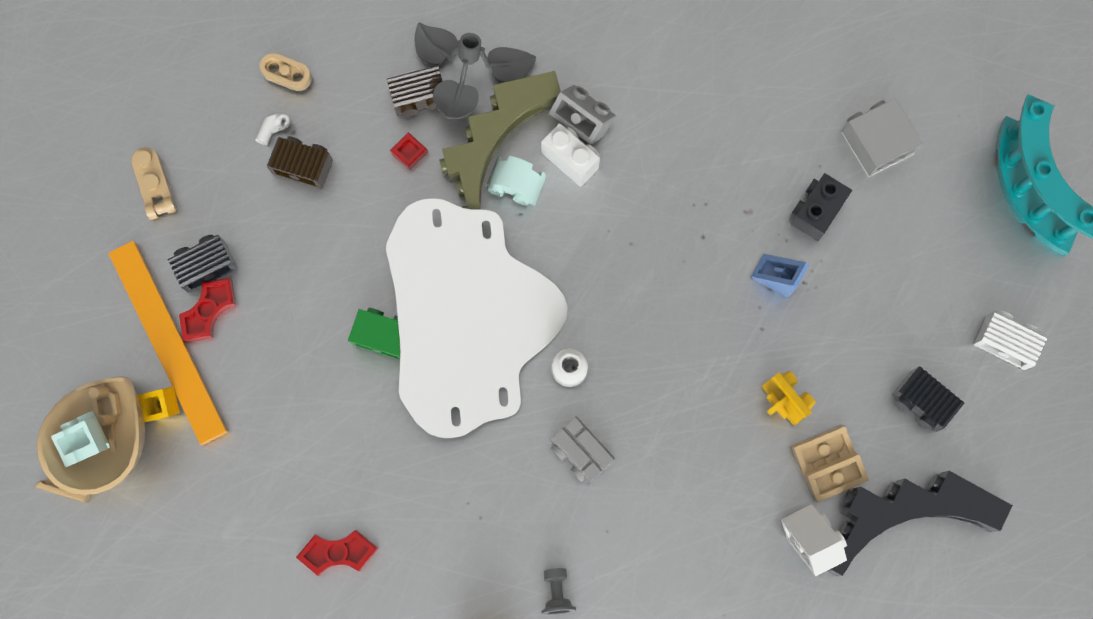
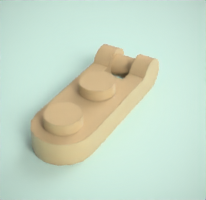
M148 147L136 150L131 162L148 218L154 220L165 212H168V214L176 212L177 206L160 156ZM163 198V202L155 203V200Z

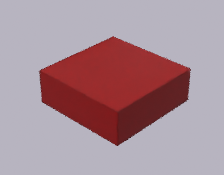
M408 132L390 149V152L410 171L428 153V149Z

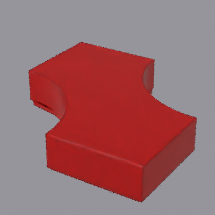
M230 277L202 283L201 296L198 302L190 310L179 314L183 342L189 343L213 338V327L217 318L228 308L236 306L233 282Z
M354 530L347 537L336 541L325 540L315 534L296 558L313 573L320 576L328 568L337 565H347L357 571H361L379 548L358 530Z

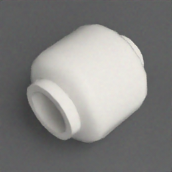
M573 348L563 349L558 352L552 361V374L556 382L562 386L574 387L584 381L588 372V361L585 355Z

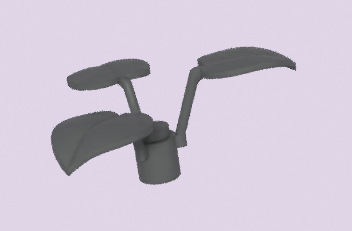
M420 22L416 27L415 49L420 59L425 63L440 65L445 59L452 60L457 53L459 59L463 62L460 82L457 83L453 80L442 81L435 87L433 92V102L436 108L448 119H462L470 115L477 107L479 99L477 89L473 86L464 85L468 65L476 63L480 56L485 66L489 69L492 68V76L501 83L525 78L536 61V56L508 47L495 48L488 53L487 57L485 48L481 47L480 37L474 33L463 34L458 41L453 33L445 29L427 26Z

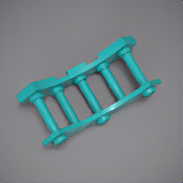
M1028 94L1022 106L1020 120L1017 121L1006 116L999 128L996 141L998 158L996 171L998 180L1010 209L1021 224L1025 223L1035 233L1034 237L1047 247L1066 256L1070 253L1078 232L1093 239V206L1072 190L1062 177L1054 161L1049 139V125L1054 105Z

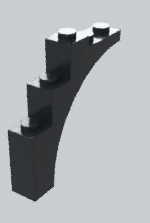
M951 471L935 474L928 486V489L931 490L930 492L905 478L897 480L896 483L892 482L885 493V497L888 498L887 501L861 486L853 488L852 491L848 490L841 502V505L844 506L841 514L851 519L850 522L846 521L840 529V533L847 544L844 547L847 561L827 571L835 576H843L854 557L872 539L887 529L908 520L923 517L949 518L970 523L988 532H998L1002 530L1013 505Z

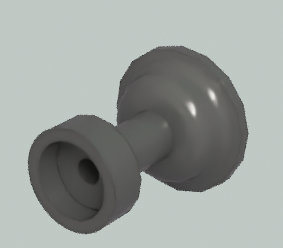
M557 568L543 571L544 581L551 584L552 600L546 602L545 609L541 610L542 614L557 615L575 612L576 607L572 606L571 601L563 598L562 581L567 579L566 569Z

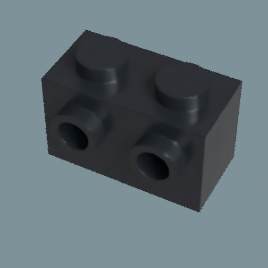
M826 173L822 175L819 181L815 178L805 191L809 194V197L805 202L800 200L791 213L795 216L791 225L817 241L825 234L852 192V189Z

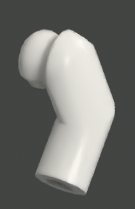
M277 113L266 117L255 140L260 144L268 145L272 134L289 127L290 117L285 113Z

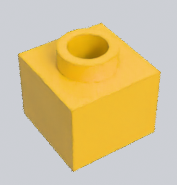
M174 386L137 395L141 403L144 422L180 414Z

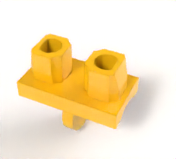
M791 371L783 374L778 372L761 386L768 394L766 398L773 405L767 412L769 415H772L777 411L783 419L788 418L792 425L795 426L812 413L810 409L816 401L807 392L799 396L792 387L798 382Z

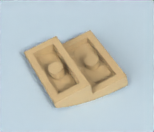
M839 425L790 446L804 480L816 502L869 481L860 454L854 451L844 425Z

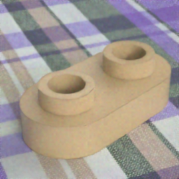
M277 53L267 54L260 61V71L268 81L294 91L305 90L311 84L312 75L308 67L303 63ZM279 67L277 72H271L273 68ZM299 76H302V77H303L301 81H299V82H296V81H295V79H296L297 77H299Z

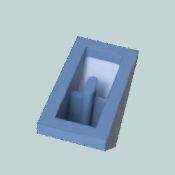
M763 254L751 277L788 298L797 288L809 265L807 262Z

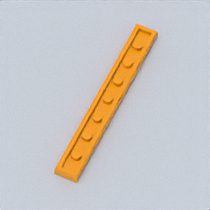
M131 241L109 252L108 254L171 385L174 386L175 393L200 445H205L228 433L225 423L185 342L182 340V335L137 243Z

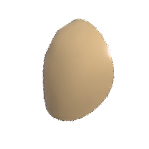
M113 377L82 385L64 396L45 417L38 433L37 456L44 473L56 486L74 494H98L122 482L138 465L145 446V424L141 403L132 381L128 377ZM94 411L110 448L65 467L51 436L62 431L61 425Z

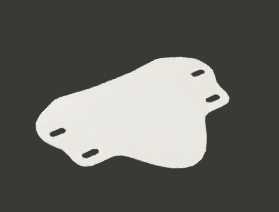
M442 199L416 201L407 206L397 218L386 243V253L395 287L400 336L399 395L415 422L427 433L441 438H455L466 435L484 422L510 417L519 410L521 404L520 369L527 361L545 348L561 331L567 319L568 306L564 295L553 282L509 255L505 248L503 222L497 213L483 209H465ZM434 209H439L441 212L442 224L440 227L433 225L432 211ZM485 220L490 222V239L483 237L482 222ZM501 387L507 389L508 405L505 407L501 406L499 402V389ZM453 407H458L460 410L461 423L457 427L452 424L451 409Z

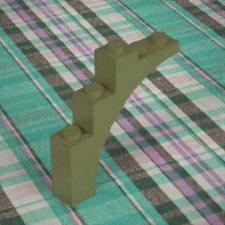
M556 71L493 85L494 95L490 96L493 111L468 117L469 126L465 127L468 143L442 149L444 158L439 159L443 175H449L450 183L456 182L459 197L465 196L467 206H462V208L481 209L484 178L497 149L525 121L552 108L561 92Z

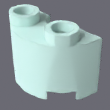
M498 156L485 188L496 196H503L504 193L514 196L513 200L521 205H528V203L536 205L546 180V175L544 172L538 173L531 170L533 164L520 158L509 156L507 161Z
M94 411L61 425L62 431L51 436L65 467L110 448Z

